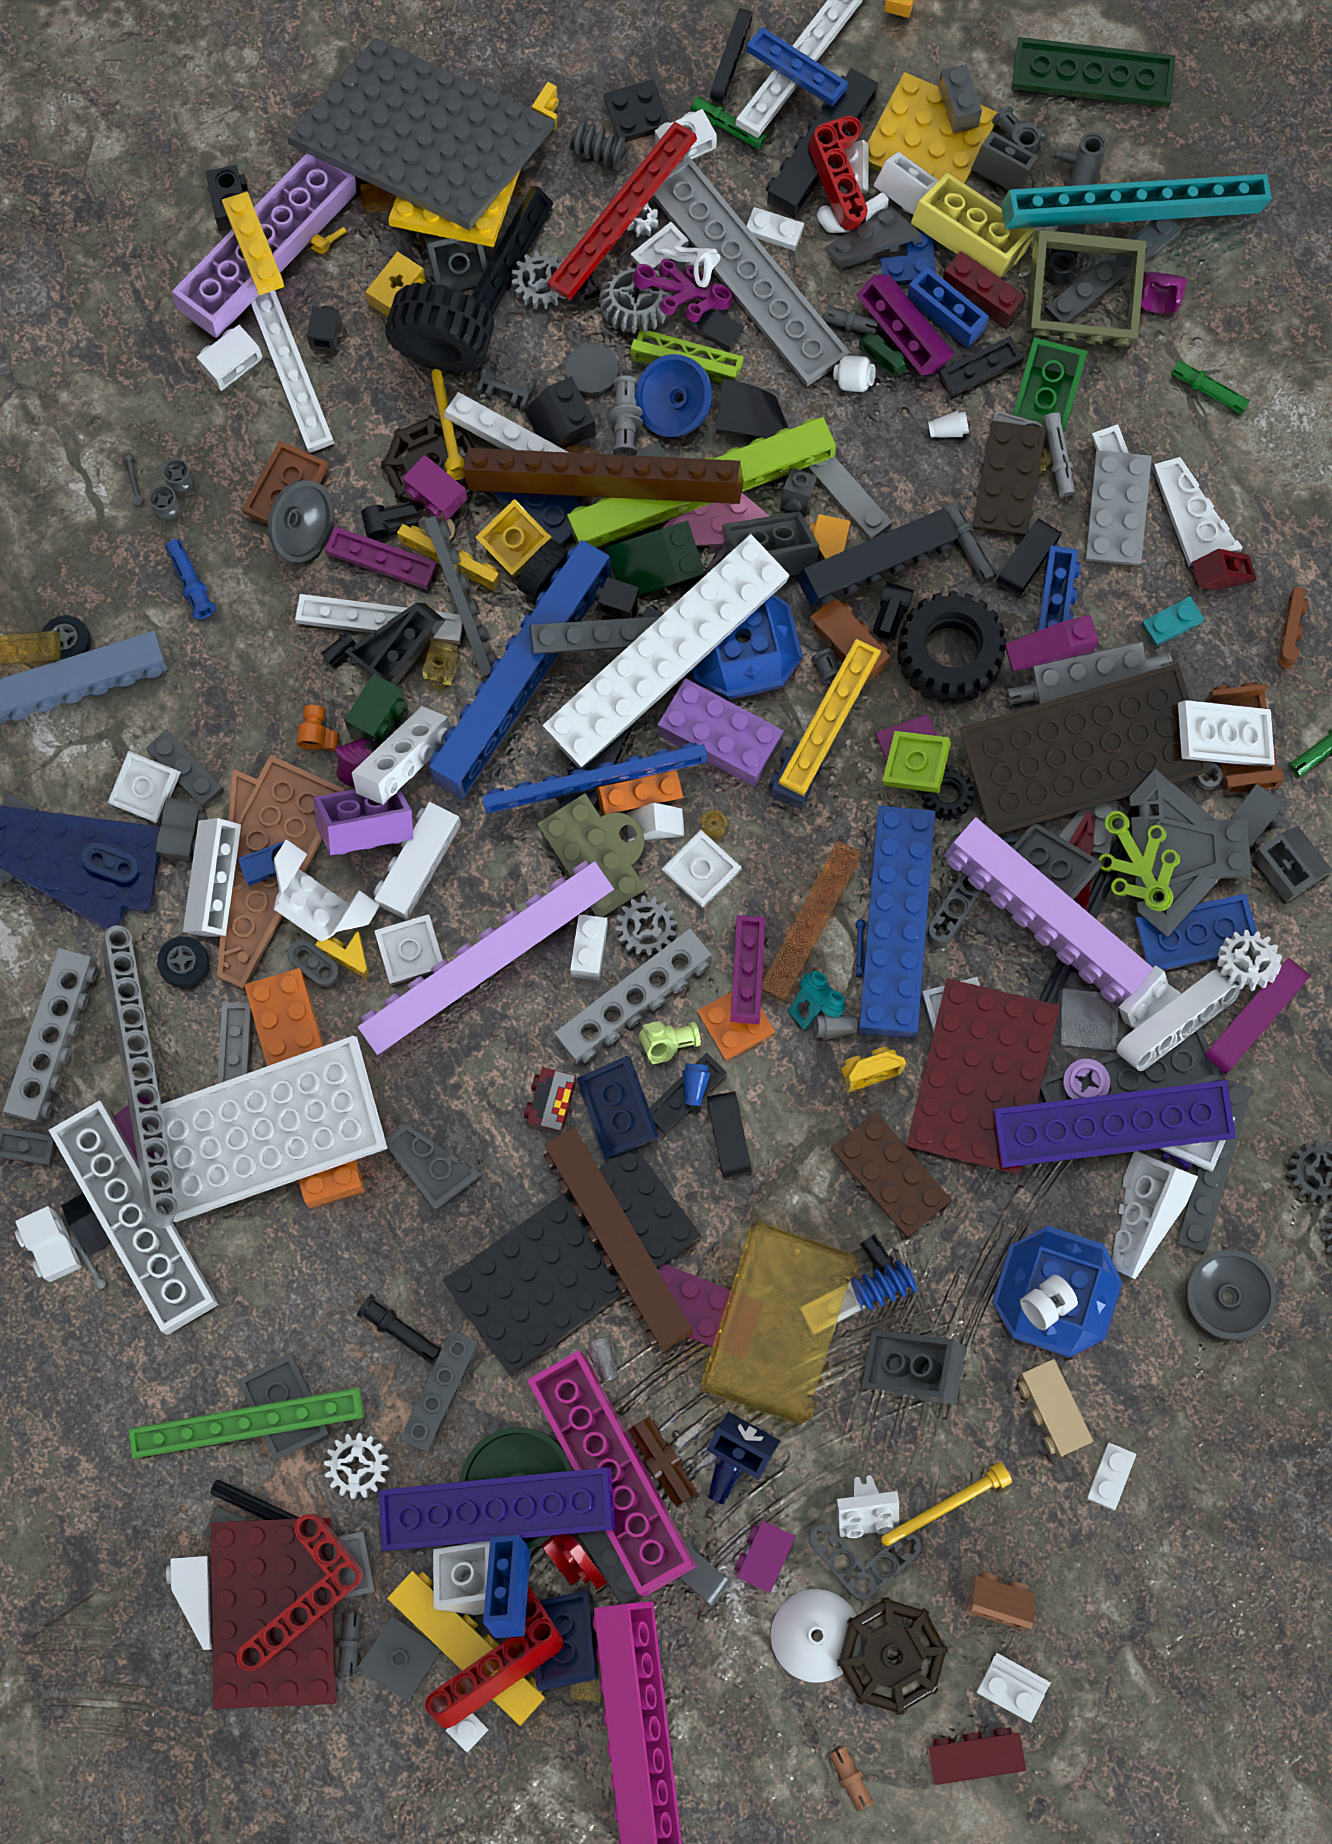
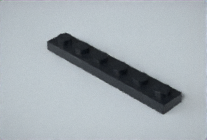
M539 186L530 187L472 294V297L477 302L480 301L485 305L486 309H489L492 316L513 279L512 271L517 270V261H523L524 255L528 252L554 204Z

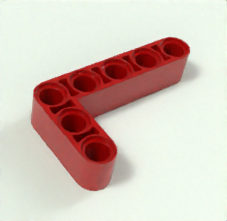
M312 1513L299 1517L295 1523L294 1532L326 1575L240 1647L236 1657L238 1665L243 1670L254 1671L265 1665L359 1586L363 1580V1569L326 1521L318 1514ZM307 1519L313 1520L317 1525V1531L314 1536H308L303 1531V1525ZM326 1543L332 1544L336 1549V1555L333 1560H327L322 1555V1548ZM344 1567L351 1568L355 1573V1580L352 1584H346L341 1579V1571ZM321 1587H325L331 1592V1600L328 1604L321 1603L317 1598V1592ZM297 1607H301L307 1612L308 1618L304 1624H299L294 1619L293 1613ZM273 1627H277L283 1632L284 1638L281 1644H276L270 1639V1631ZM250 1647L258 1650L260 1654L257 1664L250 1663L246 1658V1652Z
M529 1584L524 1636L510 1637L427 1696L425 1709L439 1727L451 1728L561 1650L563 1637ZM535 1612L533 1616L528 1618L531 1613ZM550 1634L546 1639L542 1640L544 1636ZM524 1652L521 1657L516 1658L520 1653ZM498 1670L495 1675L491 1676L494 1671ZM472 1688L469 1693L465 1694L468 1689ZM444 1706H446V1708L442 1712H439Z

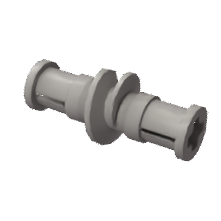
M618 376L613 381L614 388L616 389L615 407L608 413V421L614 426L615 446L613 447V455L635 456L637 454L635 435L636 429L640 428L643 424L642 419L639 418L642 416L643 410L636 406L635 389L638 381L632 376Z

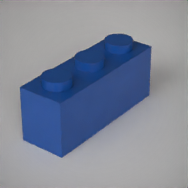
M928 266L909 284L907 297L912 303L967 349L986 331L989 316Z
M520 1535L490 1537L483 1623L494 1638L524 1636L531 1551Z

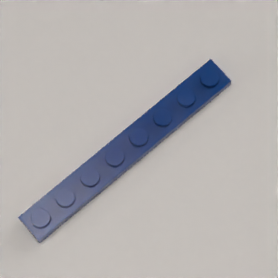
M688 743L681 746L680 750L670 752L669 749H663L654 752L653 756L646 758L633 756L626 759V762L616 765L614 762L603 763L595 770L578 769L572 771L569 776L561 778L558 775H552L544 778L543 782L535 784L522 782L515 785L514 789L505 791L503 788L488 791L487 795L482 796L486 814L601 786L706 763L707 752L704 744Z

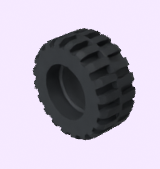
M417 282L406 285L396 292L385 326V334L391 346L395 350L400 351V354L405 358L408 357L413 362L424 364L431 369L437 368L444 372L453 371L454 373H461L462 371H472L483 364L495 324L489 309H486L483 303L477 302L471 295H465L458 289H450L441 284L433 285L428 282L420 284Z
M949 591L948 596L944 597L941 592L933 594L931 601L924 598L918 602L917 609L912 608L907 615L906 621L903 622L897 647L898 664L902 665L901 673L904 679H911L910 686L915 691L919 688L922 689L923 697L930 699L931 696L938 697L937 702L945 704L947 699H953L954 704L962 703L963 698L966 696L969 700L978 697L979 691L985 692L989 689L991 682L995 681L999 674L1006 649V638L1003 637L1005 629L1003 623H997V613L994 610L988 611L986 609L988 604L982 599L976 602L972 600L974 595L965 593V597L957 596V591ZM940 629H958L973 639L978 649L975 660L965 666H943L933 660L925 648L926 639L930 634Z

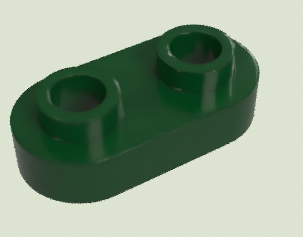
M867 333L859 341V347L863 353L891 376L898 378L906 370L905 357L900 352L893 351L886 346L884 340L879 335Z

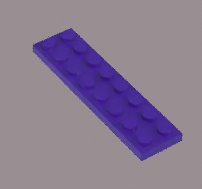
M1227 1080L993 1110L1001 1168L1236 1138Z
M609 1467L378 1490L382 1551L490 1541V1537L510 1535L532 1538L615 1530L611 1468Z

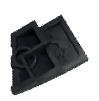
M722 379L716 434L741 436L743 441L752 442L758 438L766 439L772 437L778 431L789 428L775 395L753 385Z

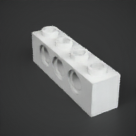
M421 706L352 772L356 794L382 805L395 795L430 760L432 754L444 746L446 743L444 738L450 729L448 716Z

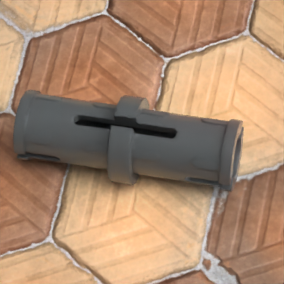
M828 305L825 312L836 315V317L824 315L823 320L826 323L846 327V331L850 332L856 330L872 335L878 332L877 329L868 327V324L879 327L880 324L874 318L859 315L855 310L848 312Z
M342 1613L340 1641H337V1647L340 1648L338 1676H357L358 1649L361 1648L362 1643L359 1642L360 1613Z

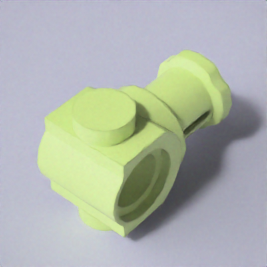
M659 1021L643 1025V1029L639 1033V1040L647 1054V1061L652 1065L669 1061L677 1053L678 1048L692 1045L693 1047H698L701 1043L699 1030L695 1022L675 1029L671 1025L665 1026Z

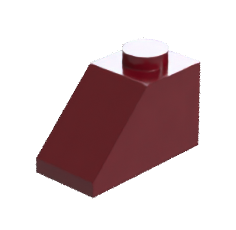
M1216 549L1192 561L1194 579L1200 588L1219 590L1257 581L1250 555Z

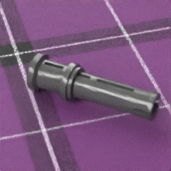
M960 503L950 505L945 509L959 535L956 541L961 545L981 584L992 581L993 578L997 577V573L972 533L974 531L972 523H968L961 511L962 505Z

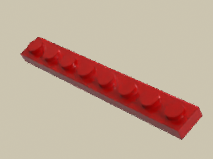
M675 121L550 277L547 281L548 288L571 300L696 142V133Z

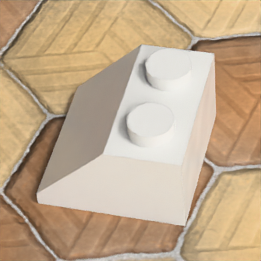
M490 1541L433 1549L434 1608L436 1610L470 1615L484 1614Z

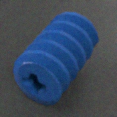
M900 1260L895 1261V1270L888 1264L884 1265V1275L876 1268L873 1270V1279L867 1273L862 1274V1283L855 1277L851 1278V1286L862 1312V1305H866L870 1311L874 1310L873 1301L875 1300L881 1306H885V1296H888L892 1302H895V1292L897 1291L904 1298L907 1297V1287L914 1293H918L916 1282L907 1262L906 1266H904Z

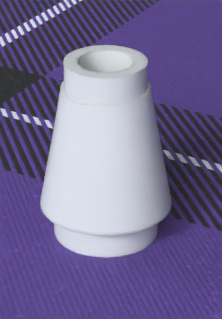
M957 410L928 422L931 438L963 437V434L969 433L966 412L959 413Z

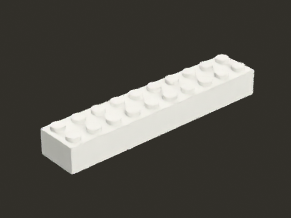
M750 534L542 725L543 731L579 769H584L787 582L789 574Z

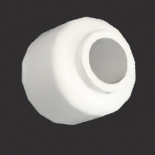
M844 356L840 363L834 367V380L838 381L839 387L843 391L864 392L874 383L875 366L865 356Z

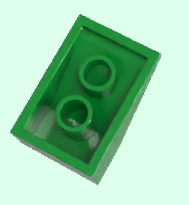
M1034 338L1013 415L1037 421L1045 427L1043 421L1045 415L1060 413L1062 429L1065 432L1088 351Z

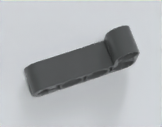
M962 832L956 833L951 837L947 850ZM963 872L929 925L927 940L932 947L944 948L950 944L983 892V889L975 891L966 890L963 883L969 881V877ZM957 904L962 908L963 912L959 915H954L949 911L948 906ZM945 921L948 923L945 933L940 937L936 936V931L941 929Z

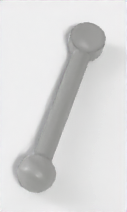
M73 1236L70 1239L71 1246L77 1249L95 1279V1287L98 1289L104 1288L106 1280L100 1278L76 1236Z

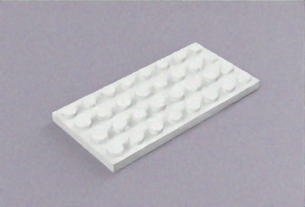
M355 1036L161 1104L178 1198V1210L173 1222L193 1217L387 1149L359 1042ZM147 1124L149 1132L155 1131L152 1125ZM154 1152L155 1158H160L158 1153Z

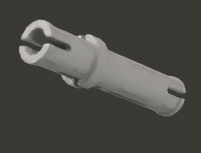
M1051 413L1043 417L1053 463L1051 471L1052 474H1055L1059 497H1067L1076 493L1071 471L1073 470V464L1069 462L1060 413Z

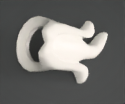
M675 246V250L668 248L659 249L660 253L673 260L686 262V267L694 266V278L699 287L708 286L711 271L720 261V255L717 253V250L711 248ZM699 266H704L702 280L699 279Z

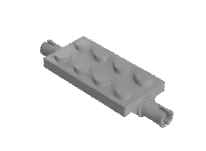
M1137 641L1032 667L1033 681H1030L1028 685L1007 688L1006 695H1009L1007 701L1009 706L1032 700L1034 703L1037 702L1038 705L1173 665L1169 664V662H1172L1170 653H1166L1165 655L1146 659L1143 642Z

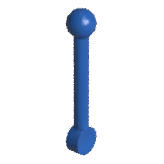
M859 919L855 923L858 929L856 977H862L863 930L866 928L865 920Z

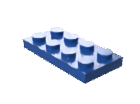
M1246 893L1197 904L1168 937L1162 934L1143 916L1135 917L1134 919L1144 960L1153 968L1156 965L1163 971L1219 959L1220 947L1223 946L1226 938L1232 939L1234 932H1237L1240 936H1243L1245 930L1249 931L1250 936H1254L1257 932Z

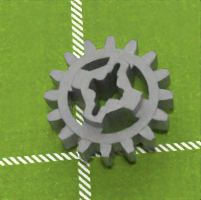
M535 251L533 258H530L527 254L524 255L525 263L517 261V270L512 271L514 279L512 280L513 289H516V297H523L524 305L529 304L530 301L533 302L534 309H537L539 304H543L544 309H548L549 302H552L555 306L558 305L557 297L565 299V297L548 288L547 281L562 264V262L559 263V256L556 254L553 258H549V251H545L543 256H539L538 251ZM524 277L526 278V280H527V282H528V287H527V288L525 287V285H524V283H523Z
M642 896L641 903L637 904L634 899H631L630 909L626 906L622 907L624 916H617L616 918L617 922L622 925L615 928L616 934H623L619 938V943H628L626 952L629 953L635 949L637 958L642 955V952H646L648 959H651L653 951L658 953L662 950L663 946L666 947L671 943L669 938L676 939V932L671 929L677 927V921L670 920L674 917V911H665L667 908L666 902L657 905V897H653L651 902H647L646 897ZM643 910H651L650 912H647V913H640V912H639V911H643ZM662 918L666 925L664 933L662 932V929L658 927V924L661 922ZM628 922H631V925L635 927L631 937L627 930ZM651 923V931L649 929L642 931L641 924L647 926ZM643 942H654L652 944H642Z

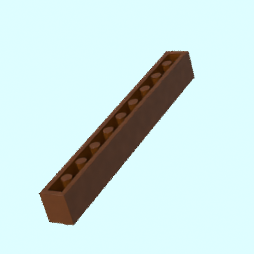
M468 448L463 467L470 491L740 504L744 483L741 461Z

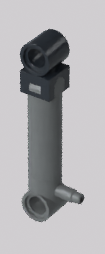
M1089 132L1082 136L1077 154L1068 151H1055V159L1074 164L1069 186L1097 184L1106 150V140L1100 133ZM1087 149H1093L1096 152H1090ZM1086 224L1058 226L1057 231L1084 234ZM1052 249L1046 270V277L1051 284L1064 286L1071 281L1079 251ZM1056 266H1063L1066 269L1060 270Z

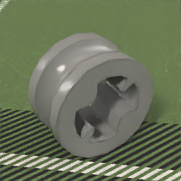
M1214 763L1208 764L1210 771L1214 773L1213 779L1216 781L1214 782L1210 779L1206 782L1203 779L1205 774L1195 776V781L1199 788L1210 791L1218 787L1223 773L1221 768Z

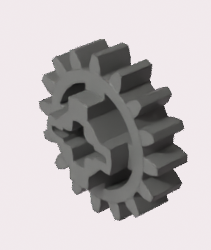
M1320 1139L1314 1141L1313 1147L1306 1142L1302 1145L1303 1151L1300 1149L1294 1151L1293 1154L1297 1159L1289 1160L1288 1164L1294 1167V1169L1289 1171L1287 1176L1295 1178V1181L1290 1186L1291 1188L1299 1186L1301 1189L1298 1193L1299 1197L1308 1194V1202L1312 1203L1318 1197L1320 1204H1324L1327 1202V1196L1332 1201V1188L1329 1189L1330 1179L1332 1178V1162L1327 1158L1329 1156L1332 1159V1141H1328L1322 1146ZM1308 1155H1312L1310 1158L1311 1163L1302 1167L1304 1159ZM1318 1166L1321 1171H1325L1326 1173L1322 1177L1320 1173H1315L1314 1169H1316ZM1305 1180H1307L1309 1183H1311V1184L1313 1185V1188L1310 1187V1186L1305 1182Z

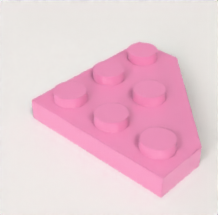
M742 493L740 504L712 503L670 519L662 529L688 520L696 547L725 548L722 524L769 517V515Z

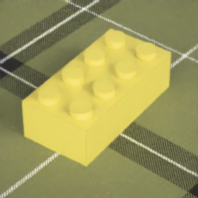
M946 173L919 200L911 221L913 226L955 254L962 251L1001 279L1026 253L1035 232L1032 228L1005 229L1002 208L949 173Z

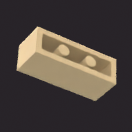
M1055 1359L1026 1371L1019 1376L1021 1381L1018 1382V1387L1024 1399L1029 1398L1034 1409L1030 1410L1036 1425L1038 1427L1042 1425L1047 1435L1043 1439L1050 1454L1055 1453L1057 1458H1060L1094 1442Z

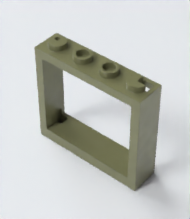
M1039 230L1034 235L1026 333H1031L1033 336L1040 337V339H1047L1049 335L1060 336L1061 341L1067 342L1076 341V338L1086 339V343L1102 344L1103 341L1113 342V346L1116 347L1121 345L1129 346V344L1136 341L1139 334L1146 241ZM1046 248L1133 257L1127 329L1040 320Z

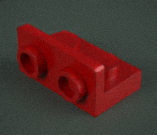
M571 1534L553 1535L542 1544L544 1551L570 1585H574L582 1579L585 1584L591 1581L596 1589L599 1590L607 1583Z

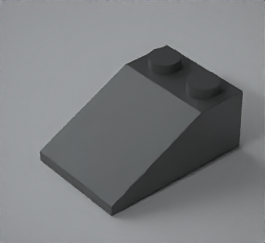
M872 1329L861 1387L925 1402L956 1406L966 1347L954 1339Z

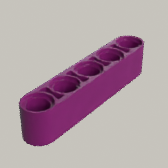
M1288 957L1282 964L1279 974L1276 975L1275 981L1273 983L1268 982L1266 988H1262L1205 1053L1204 1057L1226 1075L1311 975Z

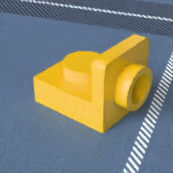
M547 82L532 105V110L553 119V131H555L558 127L557 114L554 113L559 103L557 86Z

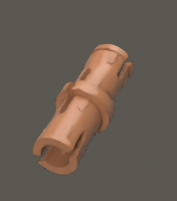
M843 1746L838 1750L843 1762L840 1760L836 1750L828 1756L831 1758L842 1779L839 1781L841 1786L846 1787L856 1811L859 1812L864 1809L859 1796L862 1797L866 1807L872 1805L874 1801L861 1779L863 1777L861 1770L857 1771L847 1751V1747Z

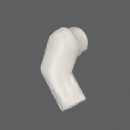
M825 205L818 209V222L828 233L850 232L844 230L839 225L831 207Z

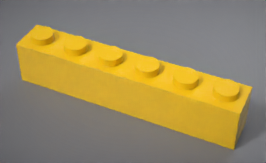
M412 1571L387 1599L462 1671L500 1645L489 1634L483 1637L476 1630L479 1624L468 1614L461 1616L457 1612L436 1610L434 1608V1589L432 1588L434 1581L423 1571L419 1575ZM498 1670L494 1671L491 1676L495 1675ZM532 1676L529 1680L523 1677L492 1700L521 1726L546 1699V1696L542 1693L543 1691L537 1689L535 1678Z

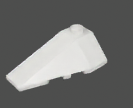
M1138 1151L1133 1153L1123 1178L1122 1187L1126 1188L1124 1204L1119 1206L1118 1214L1122 1215L1120 1230L1115 1235L1112 1262L1117 1271L1136 1279L1186 1206L1198 1176Z

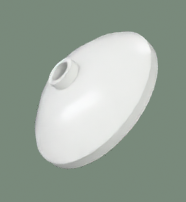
M822 1589L804 1590L788 1598L776 1612L771 1627L772 1648L781 1666L794 1677L807 1682H826L841 1676L843 1671L840 1666H837L836 1659H839L848 1626L846 1621L849 1617L854 1618L857 1616L855 1611L842 1597ZM815 1629L820 1630L823 1634L819 1642H815L811 1638V1633ZM860 1634L857 1636L852 1656H858L862 1638Z

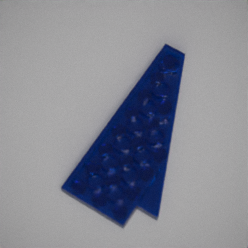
M0 806V869L108 930L112 926H119L121 908L150 911L158 855L156 853V845L160 826ZM91 843H102L128 853L138 863L137 876L130 882L120 883L93 873L85 868L82 861V852ZM95 854L91 860L94 863H99L102 861V856ZM123 864L119 866L118 870L124 874L129 871V867Z

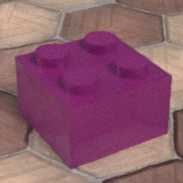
M763 1520L760 1527L754 1524L746 1541L751 1544L747 1555L741 1552L734 1567V1570L739 1572L736 1579L770 1594L796 1536Z

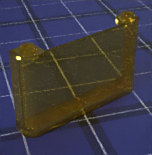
M753 1221L699 1391L797 1425H803L806 1420L810 1421L815 1410V1404L812 1401L849 1280L855 1277L859 1263L855 1261V1255L765 1223Z

